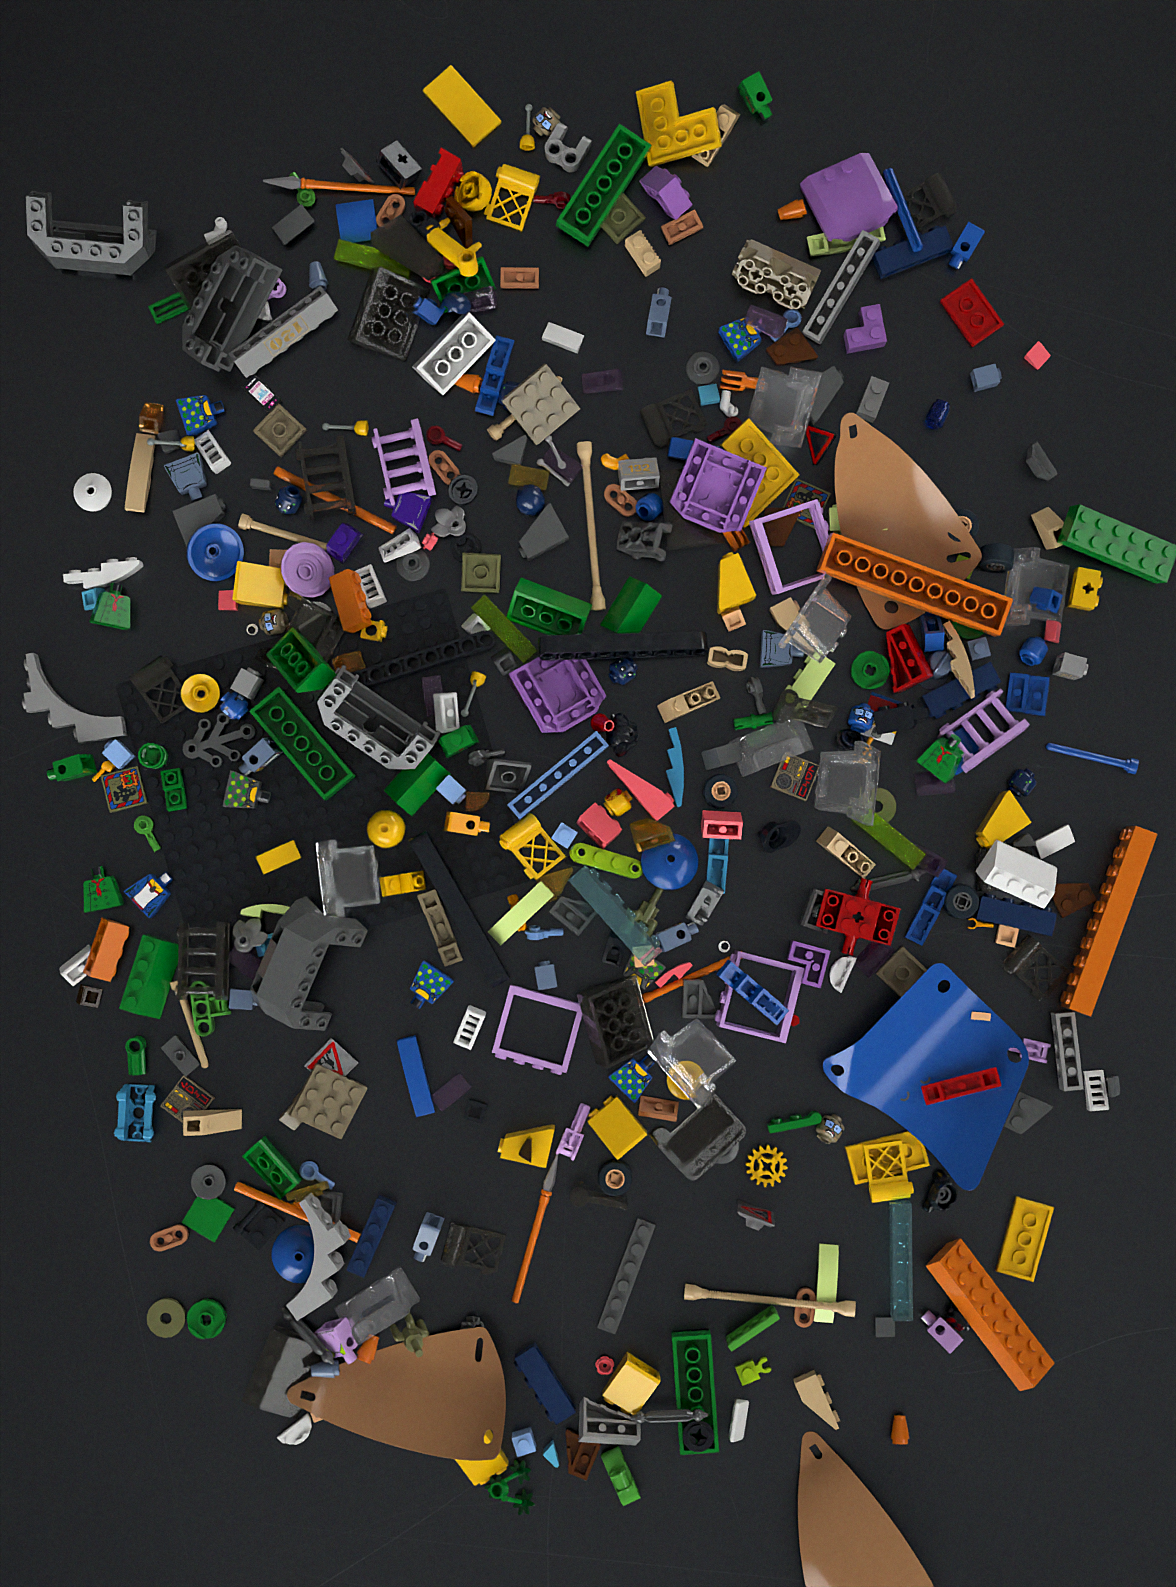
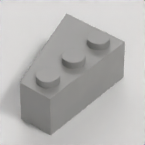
M585 1397L580 1401L579 1442L636 1446L641 1440V1423L632 1420L629 1415L611 1410L605 1405H599Z

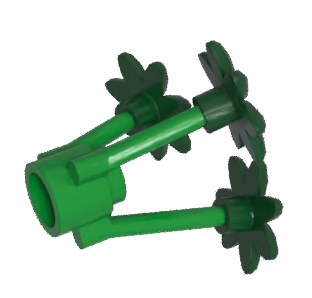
M514 1459L515 1466L509 1467L514 1472L513 1474L502 1480L499 1474L496 1477V1481L490 1477V1485H486L484 1488L490 1492L489 1498L493 1497L503 1502L515 1503L513 1507L519 1508L518 1515H522L524 1511L529 1515V1507L535 1506V1503L530 1501L533 1493L527 1495L526 1490L523 1489L521 1496L518 1494L515 1495V1498L507 1496L509 1493L507 1484L510 1480L518 1478L520 1484H523L524 1479L530 1481L527 1473L531 1472V1469L525 1468V1460L519 1463L517 1459Z

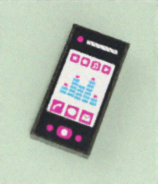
M253 374L241 387L267 413H270L278 403L282 402V399L256 374Z

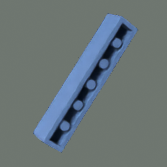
M595 731L507 805L521 820L607 749L609 745Z

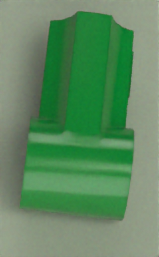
M136 1035L129 1039L125 1045L128 1054L129 1075L146 1074V1040L144 1037ZM132 1041H137L140 1044L139 1050L132 1047Z

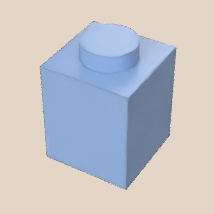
M117 739L114 741L110 740L104 746L105 750L102 752L106 758L121 770L135 757Z
M450 775L436 788L453 805L456 802L460 804L466 798L464 793L467 790Z
M561 822L551 839L568 849L578 832Z
M531 1427L512 1432V1442L517 1457L536 1451L537 1445Z

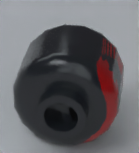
M950 1304L946 1309V1321L957 1331H968L971 1328L970 1324L955 1304Z

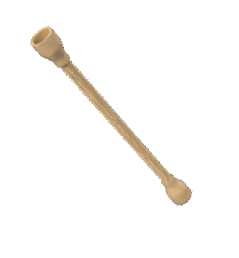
M584 441L577 443V453L584 469L586 515H588L587 527L593 578L590 604H592L591 610L597 611L605 610L606 604L601 587L599 586V567L597 564V545L595 542L592 486L590 484L591 474L589 472L592 442Z
M685 1284L684 1300L694 1301L709 1297L722 1300H739L742 1302L751 1301L752 1303L761 1302V1304L771 1303V1305L781 1304V1306L791 1305V1307L801 1306V1308L828 1309L843 1316L855 1317L856 1301L845 1300L830 1304L828 1302H810V1300L803 1301L800 1299L793 1300L790 1298L783 1299L760 1295L751 1296V1294L711 1292V1290L702 1289L696 1285Z

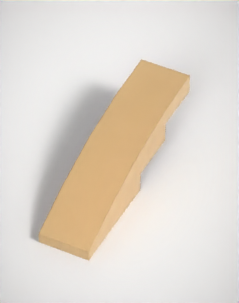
M136 433L126 492V511L145 512L151 484L155 444L150 446L147 444V440L149 438L156 440L155 435Z
M948 621L943 624L944 634L949 640L947 642V651L953 659L950 661L951 670L972 699L975 697V689L969 659L959 635L951 622Z

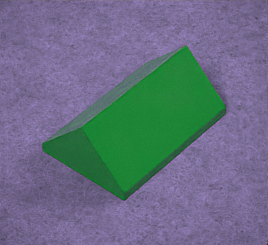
M483 256L477 258L478 272L473 276H463L459 268H455L430 280L440 305L445 294L451 291L461 292L472 301L496 289ZM445 306L444 313L448 312L447 306Z
M629 576L600 626L614 634L640 633L662 595L648 584Z
M427 753L415 769H403L384 791L401 808L413 816L437 790L436 788L451 774Z
M266 1136L261 1138L242 1156L280 1199L303 1179Z

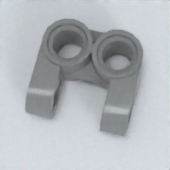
M559 123L545 144V157L549 162L562 166L565 171L575 172L583 162L593 141L583 136L576 149L563 145L561 141L568 127ZM552 148L559 149V152L556 154H552L549 152V150ZM569 157H573L576 161L573 163H568L566 159Z

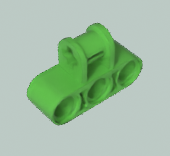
M198 980L191 984L190 997L194 1029L199 1036H207L215 1029L214 1016L231 1014L228 1007L229 995L211 997L210 985L205 980ZM197 984H202L204 986V992L202 994L197 993ZM200 1003L206 1005L207 1010L205 1013L199 1011L198 1005ZM202 1022H206L209 1025L208 1032L201 1030Z
M619 1446L601 1453L605 1468L622 1505L625 1506L640 1499V1493Z

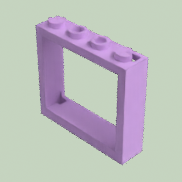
M818 499L749 521L772 595L829 577V575L818 573L782 585L762 524L809 508L823 552L829 536V526L827 521H824L822 515L823 507L821 508Z
M735 950L729 960L737 967H739L740 959L744 958L792 971L783 1004L789 1012L778 1024L776 1034L727 1022L725 1018L733 989L724 982L726 984L725 991L721 992L719 999L721 1007L715 1014L716 1025L786 1043L805 968Z
M511 984L492 1053H495V1057L504 1060L507 1057L513 1058V1062L525 1065V1062L533 1064L532 1067L543 1070L546 1067L551 1069L552 1073L562 1075V1072L566 1073L585 1004ZM514 995L577 1012L563 1065L499 1048Z

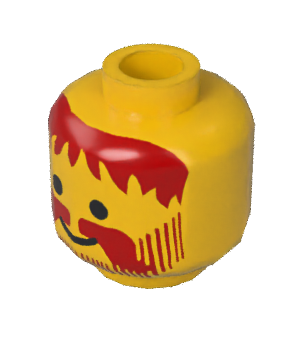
M616 788L604 798L605 802L603 804L611 816L619 817L632 807L630 803L632 797L627 790L623 792L621 789Z

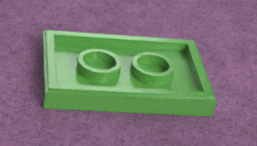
M771 1305L725 1337L731 1352L780 1319L775 1307Z

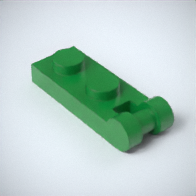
M811 1111L808 1116L801 1117V1114L789 1116L790 1119L782 1121V1118L772 1119L771 1123L767 1124V1128L771 1134L816 1125L821 1122L822 1117L817 1111Z

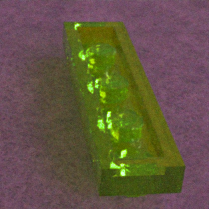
M341 239L338 240L334 255L335 260L406 279L409 278L413 263L412 258Z
M486 595L471 607L523 663L538 651Z
M867 806L853 820L912 870L926 855Z

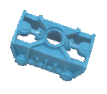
M124 1084L120 1091H118L116 1094V1099L119 1101L118 1125L114 1130L115 1137L121 1141L152 1142V1137L154 1136L152 1112L153 1103L156 1100L154 1093L155 1085ZM131 1087H135V1092L138 1094V1099H135V1103L130 1097ZM146 1091L145 1099H142V1094ZM140 1107L144 1110L142 1118H137L134 1115L135 1108ZM134 1121L136 1131L133 1133L132 1138H128L129 1125ZM143 1122H144V1129H143V1133H142V1132L140 1131V1127H143Z

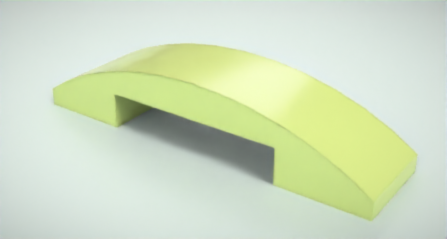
M883 227L869 232V234L878 238L880 242L886 240ZM824 233L807 237L810 256L850 251L857 240L856 238L851 241H843V239L827 241Z
M540 881L488 933L501 946L554 894Z
M261 904L242 909L241 914L262 919L263 911L284 915L290 907L277 904Z
M819 1243L816 1301L820 1303L828 1302L831 1304L836 1302L839 1245ZM815 1308L813 1321L833 1323L834 1312L828 1309L821 1310Z

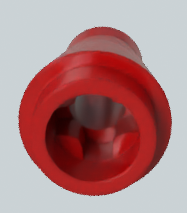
M598 713L592 717L591 727L597 732L612 731L614 729V722L606 715Z

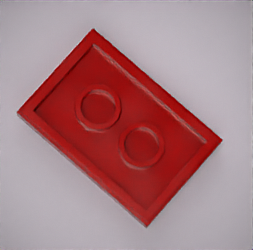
M972 278L940 300V303L972 347L1005 325Z

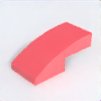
M690 962L677 965L662 974L655 983L661 988L673 974L680 979L693 965Z

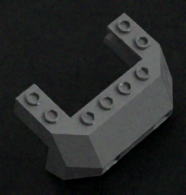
M31 191L26 195L27 235L35 248L54 268L132 275L155 252L157 230L148 229L147 201L136 202L128 200L127 205H123V227L52 220L51 192Z
M236 245L218 256L212 264L211 271L203 282L189 314L185 317L182 326V350L209 368L218 372L220 368L231 372L235 362L229 356V353L248 339L283 269Z
M346 666L338 667L334 678L317 698V704L324 725L388 769H415L432 749L441 732L432 730L425 721L421 725L357 681L359 675L356 674L354 676L346 670Z
M307 896L296 900L278 921L250 988L255 1003L265 1014L293 1029L325 1031L332 1014L330 1012H322L325 1006L321 1002L305 1000L328 945L361 948L368 930L357 919L324 915Z

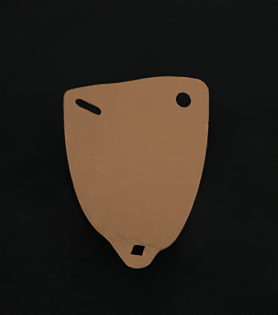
M855 413L844 415L840 424V441L835 457V495L841 535L964 581L981 561L982 553L947 499L925 472L891 439ZM856 424L857 436L850 438L849 426ZM948 532L958 538L960 542L952 540L948 536ZM962 552H969L971 554V558L968 560L950 563L946 559L948 555ZM857 586L860 596L874 622L882 629L895 628L916 619L926 612ZM888 601L896 602L898 611L896 613H888L884 608L885 603Z
M484 1327L468 1328L424 1337L422 1340L424 1345L421 1348L423 1355L421 1357H417L414 1352H410L405 1347L404 1342L377 1350L371 1364L359 1359L350 1364L344 1362L339 1364V1376H335V1378L310 1377L292 1386L287 1392V1398L290 1403L325 1421L364 1437L406 1450L450 1459L482 1461L495 1459L501 1449L506 1411L505 1381L497 1350L489 1332ZM478 1338L483 1339L482 1359L480 1362L475 1360ZM302 1390L314 1393L315 1400L301 1399ZM487 1430H492L493 1439L489 1444H486L484 1442V1435Z
M806 1432L802 1437L798 1486L799 1543L805 1586L934 1587L913 1550L870 1491L817 1433ZM816 1444L822 1453V1458L816 1459L809 1447Z

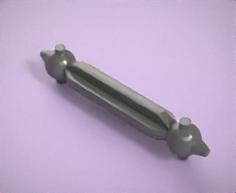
M912 866L913 869L911 871L904 870L868 879L873 881L870 890L907 882L911 878L919 881L921 875L926 872L916 866ZM857 880L855 886L850 888L851 891L858 893L861 880Z
M282 1307L284 1319L290 1320L291 1326L316 1354L321 1355L325 1363L333 1365L335 1362L332 1352L326 1351L325 1345L301 1319L297 1321L289 1309Z
M688 1409L649 1411L647 1413L638 1411L635 1415L630 1416V1418L637 1423L645 1421L649 1423L689 1422L692 1419L701 1421L708 1416V1413L700 1409H696L693 1412Z

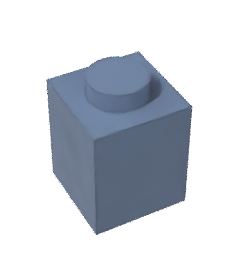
M996 364L973 369L970 373L975 392L995 387L1002 379L1001 371L999 368H996Z
M986 637L963 644L969 662L991 656Z
M549 961L538 962V966H535L538 990L557 987L554 963L550 964Z
M230 989V1009L253 1010L255 1006H258L253 999L250 989Z

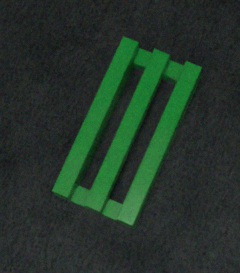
M183 290L148 306L156 324L191 309ZM179 297H182V300L170 304L156 312L154 311L155 308L160 307ZM182 304H185L184 306H181V307H179V308H177V309H175V310H173V311H171V312H169V313H167V314H164V315H162V316H160V317H157L158 315H160V314H162V313H165V312H167V311H169V310H171V309H173V308H175V307H177V306H180V305H182Z

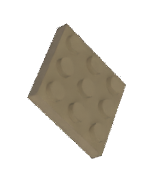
M545 363L501 399L502 403L535 445L542 442L580 410L579 406Z
M315 1063L289 1115L342 1139L368 1088L361 1083Z

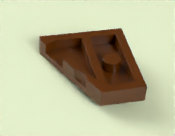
M453 196L446 198L445 213L465 249L473 245L472 218Z
M798 327L766 348V352L776 366L785 365L786 363H799L805 360H816L818 358V355Z
M765 508L764 516L788 508ZM801 511L764 523V530L770 547L784 546Z
M1088 883L1056 884L1055 893L1051 898L1061 918L1097 900Z
M566 1429L568 1472L587 1481L601 1443L579 1442V1433Z

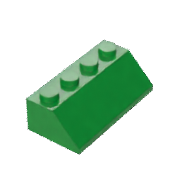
M520 578L514 590L506 619L547 635H580L587 622L592 604Z
M293 627L266 654L297 693L324 689L336 675L312 644Z
M144 934L119 1009L137 1015L161 1019L170 991V983L173 981L184 945Z

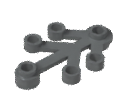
M220 713L217 716V724L209 739L201 742L205 732L211 728L209 720L201 719L198 724L199 729L194 738L184 743L183 753L188 758L201 757L210 762L213 767H220L223 762L222 758L216 755L212 756L205 752L204 749L211 747L228 756L231 761H238L241 758L240 752L238 750H231L222 744L242 737L248 740L252 739L256 735V729L251 724H244L238 731L219 736L224 726L229 722V717L225 713ZM224 715L226 716V721L222 723L220 717ZM204 721L208 723L207 728H202ZM245 728L250 729L249 735L244 734ZM194 745L195 751L191 753L189 747ZM233 752H237L238 757L236 759H233L231 757V754ZM214 758L219 759L218 765L213 763Z

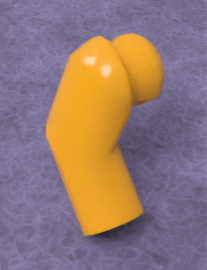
M603 454L601 457L602 464L612 470L618 469V461L629 459L626 454L619 458H614L609 454Z

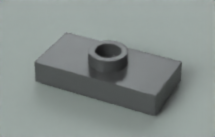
M177 1035L161 1047L185 1077L200 1065L199 1060Z

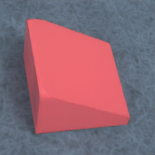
M1038 341L1024 356V359L1038 370L1051 355L1042 343Z
M233 590L219 591L218 610L238 611V603L232 600Z
M1047 621L1044 640L1059 643L1061 623L1058 621Z

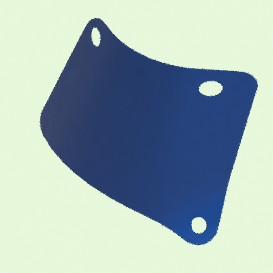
M943 963L932 965L858 1042L826 1058L823 1062V1070L826 1076L841 1091L878 1108L907 1129L938 1159L957 1185L963 1190L971 1191L981 1181L1029 1065V1056L1026 1045L1021 1038L974 994L949 967ZM942 980H947L950 983V988L945 993L938 991V984ZM972 1011L991 1013L990 1021L971 1019ZM1010 1048H1017L1021 1052L1022 1059L1020 1062L1014 1063L1009 1060L1007 1051ZM833 1065L842 1066L844 1074L841 1076L834 1075L831 1067ZM997 1067L1002 1086L926 1105L921 1086ZM931 1077L930 1081L926 1084L920 1082L921 1080L926 1082ZM907 1092H909V1098H908V1100H906V1101L900 1100L901 1098H902V1099L907 1098V1096H908V1095H907Z

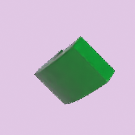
M181 769L161 771L167 810L170 812L186 809L187 801Z

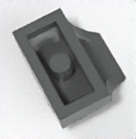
M1038 441L1027 449L1026 462L1037 478L1049 481L1058 474Z

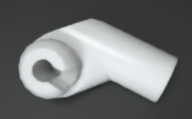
M218 217L215 220L214 231L204 234L207 243L224 237L227 229V222L224 218Z
M723 390L720 409L727 417H735L738 414V408L730 403L731 392Z

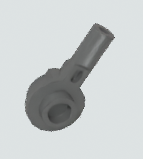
M749 677L748 682H746L747 691L754 695L759 714L766 713L767 711L762 700V684L758 677Z
M502 748L490 752L489 750L474 751L468 755L469 764H474V766H479L485 763V759L505 756V750Z

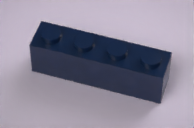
M939 225L932 227L925 234L918 233L923 244L921 251L914 252L909 240L904 241V239L893 243L894 246L886 248V246L878 248L872 260L880 279L950 253L954 245L946 225L943 227H939Z
M989 662L972 671L975 697L972 699L958 679L921 696L920 700L923 706L931 711L929 717L935 716L938 719L947 714L945 710L951 707L955 710L963 706V701L969 699L971 702L981 697L979 693L985 690L989 693L997 689L996 684L1000 683L1001 680L992 663Z
M987 893L984 896H979V907L973 918L1052 936L1057 914L1052 913L1051 908L1045 907L1039 910L1033 908L1034 904L1022 902V905L1014 904L1015 900L1003 897V901L995 899L996 895Z
M380 1195L378 1196L346 1269L347 1271L360 1277H365L397 1202Z
M535 1342L515 1354V1367L526 1376L524 1380L529 1388L533 1387L535 1390V1398L540 1405L543 1404L547 1409L545 1413L550 1421H554L557 1425L576 1413V1406Z

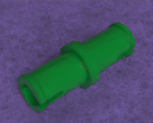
M769 712L733 718L735 731L751 727L756 729L757 726L772 725L773 717L772 713Z

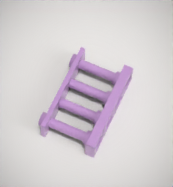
M418 418L411 420L412 427L409 430L380 437L377 428L373 429L375 436L372 437L374 448H378L386 488H383L386 499H390L391 505H395L394 495L419 489L427 490L429 496L436 495ZM407 438L415 439L416 441L413 447L386 454L383 452L382 444ZM410 455L419 456L420 461L415 465L390 471L387 470L386 461ZM414 472L423 473L424 478L419 482L394 488L391 487L390 478Z
M999 689L997 692L991 691L985 696L986 700L951 725L947 723L939 729L940 733L937 738L947 736L949 739L951 734H954L953 730L962 725L979 746L978 750L980 752L973 755V753L970 754L961 741L957 747L964 752V763L961 768L965 773L1017 737L1030 725L1026 719L1021 722L1015 720L998 698L1003 693L1002 689ZM992 703L1010 725V730L1006 733L1000 731L983 710ZM975 714L980 717L995 736V741L991 744L985 743L969 723L968 719Z

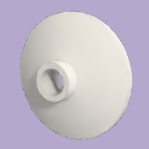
M86 474L79 478L74 486L75 501L81 508L87 511H99L106 507L111 500V485L100 474ZM90 488H94L93 494L88 493Z

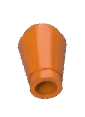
M796 199L778 209L780 220L803 217L802 215L807 214L803 199Z
M463 374L454 385L472 393H480L483 378L479 377V375Z
M369 1333L356 1352L358 1354L357 1359L371 1364L375 1358L379 1337Z
M894 1415L890 1438L892 1439V1444H908L910 1437L905 1415Z

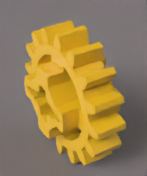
M769 1144L766 1145V1149H763L761 1145H759L758 1151L753 1148V1156L747 1155L750 1162H745V1165L750 1167L746 1170L747 1174L752 1173L750 1176L751 1181L756 1178V1185L763 1182L764 1187L767 1186V1183H770L773 1187L775 1180L780 1183L779 1177L786 1176L782 1171L788 1169L786 1165H783L787 1161L786 1158H781L783 1152L777 1153L776 1146L771 1150ZM770 1153L773 1155H771L770 1157H765L762 1154ZM757 1159L758 1167L754 1170V1162ZM761 1159L767 1164L770 1163L769 1166L772 1172L769 1169L767 1170V1168L762 1169L764 1166ZM779 1161V1169L776 1172L775 1164H777ZM762 1175H770L771 1177H770V1178H762V1177H760V1176H762Z

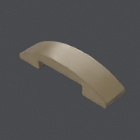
M436 889L417 895L444 966L462 961L458 944Z

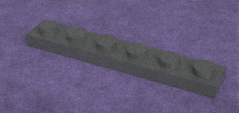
M637 1217L597 1328L616 1334L656 1224Z

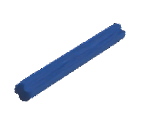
M892 168L885 169L883 176L898 206L897 212L914 252L921 251L923 244Z

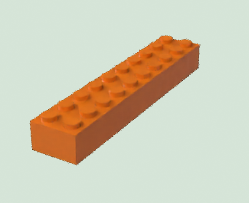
M836 533L829 534L816 570L994 637L1001 635L1013 599Z
M1126 826L1125 829H1122L1119 837L1121 840L1120 845L1115 848L1113 853V864L1109 865L1106 872L1108 878L1106 883H1103L1100 888V900L1096 901L1093 908L1095 912L1093 919L1088 921L1087 935L1081 940V952L1079 955H1076L1073 963L1075 966L1074 971L1068 976L1067 984L1069 985L1067 990L1063 991L1060 1002H1062V1007L1092 1016L1157 833L1138 826Z

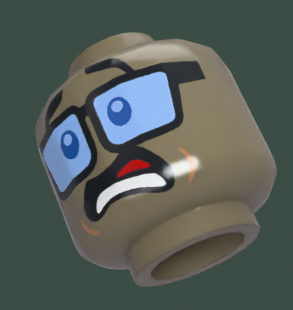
M543 107L532 119L535 124L533 129L540 136L543 134L550 136L556 125L560 123L559 119L561 117L551 107Z
M280 609L269 610L261 615L259 626L267 635L280 634L286 631L289 626V619L287 614Z
M835 1114L831 1116L824 1115L816 1127L817 1137L827 1144L836 1143L845 1129L841 1123L842 1119Z

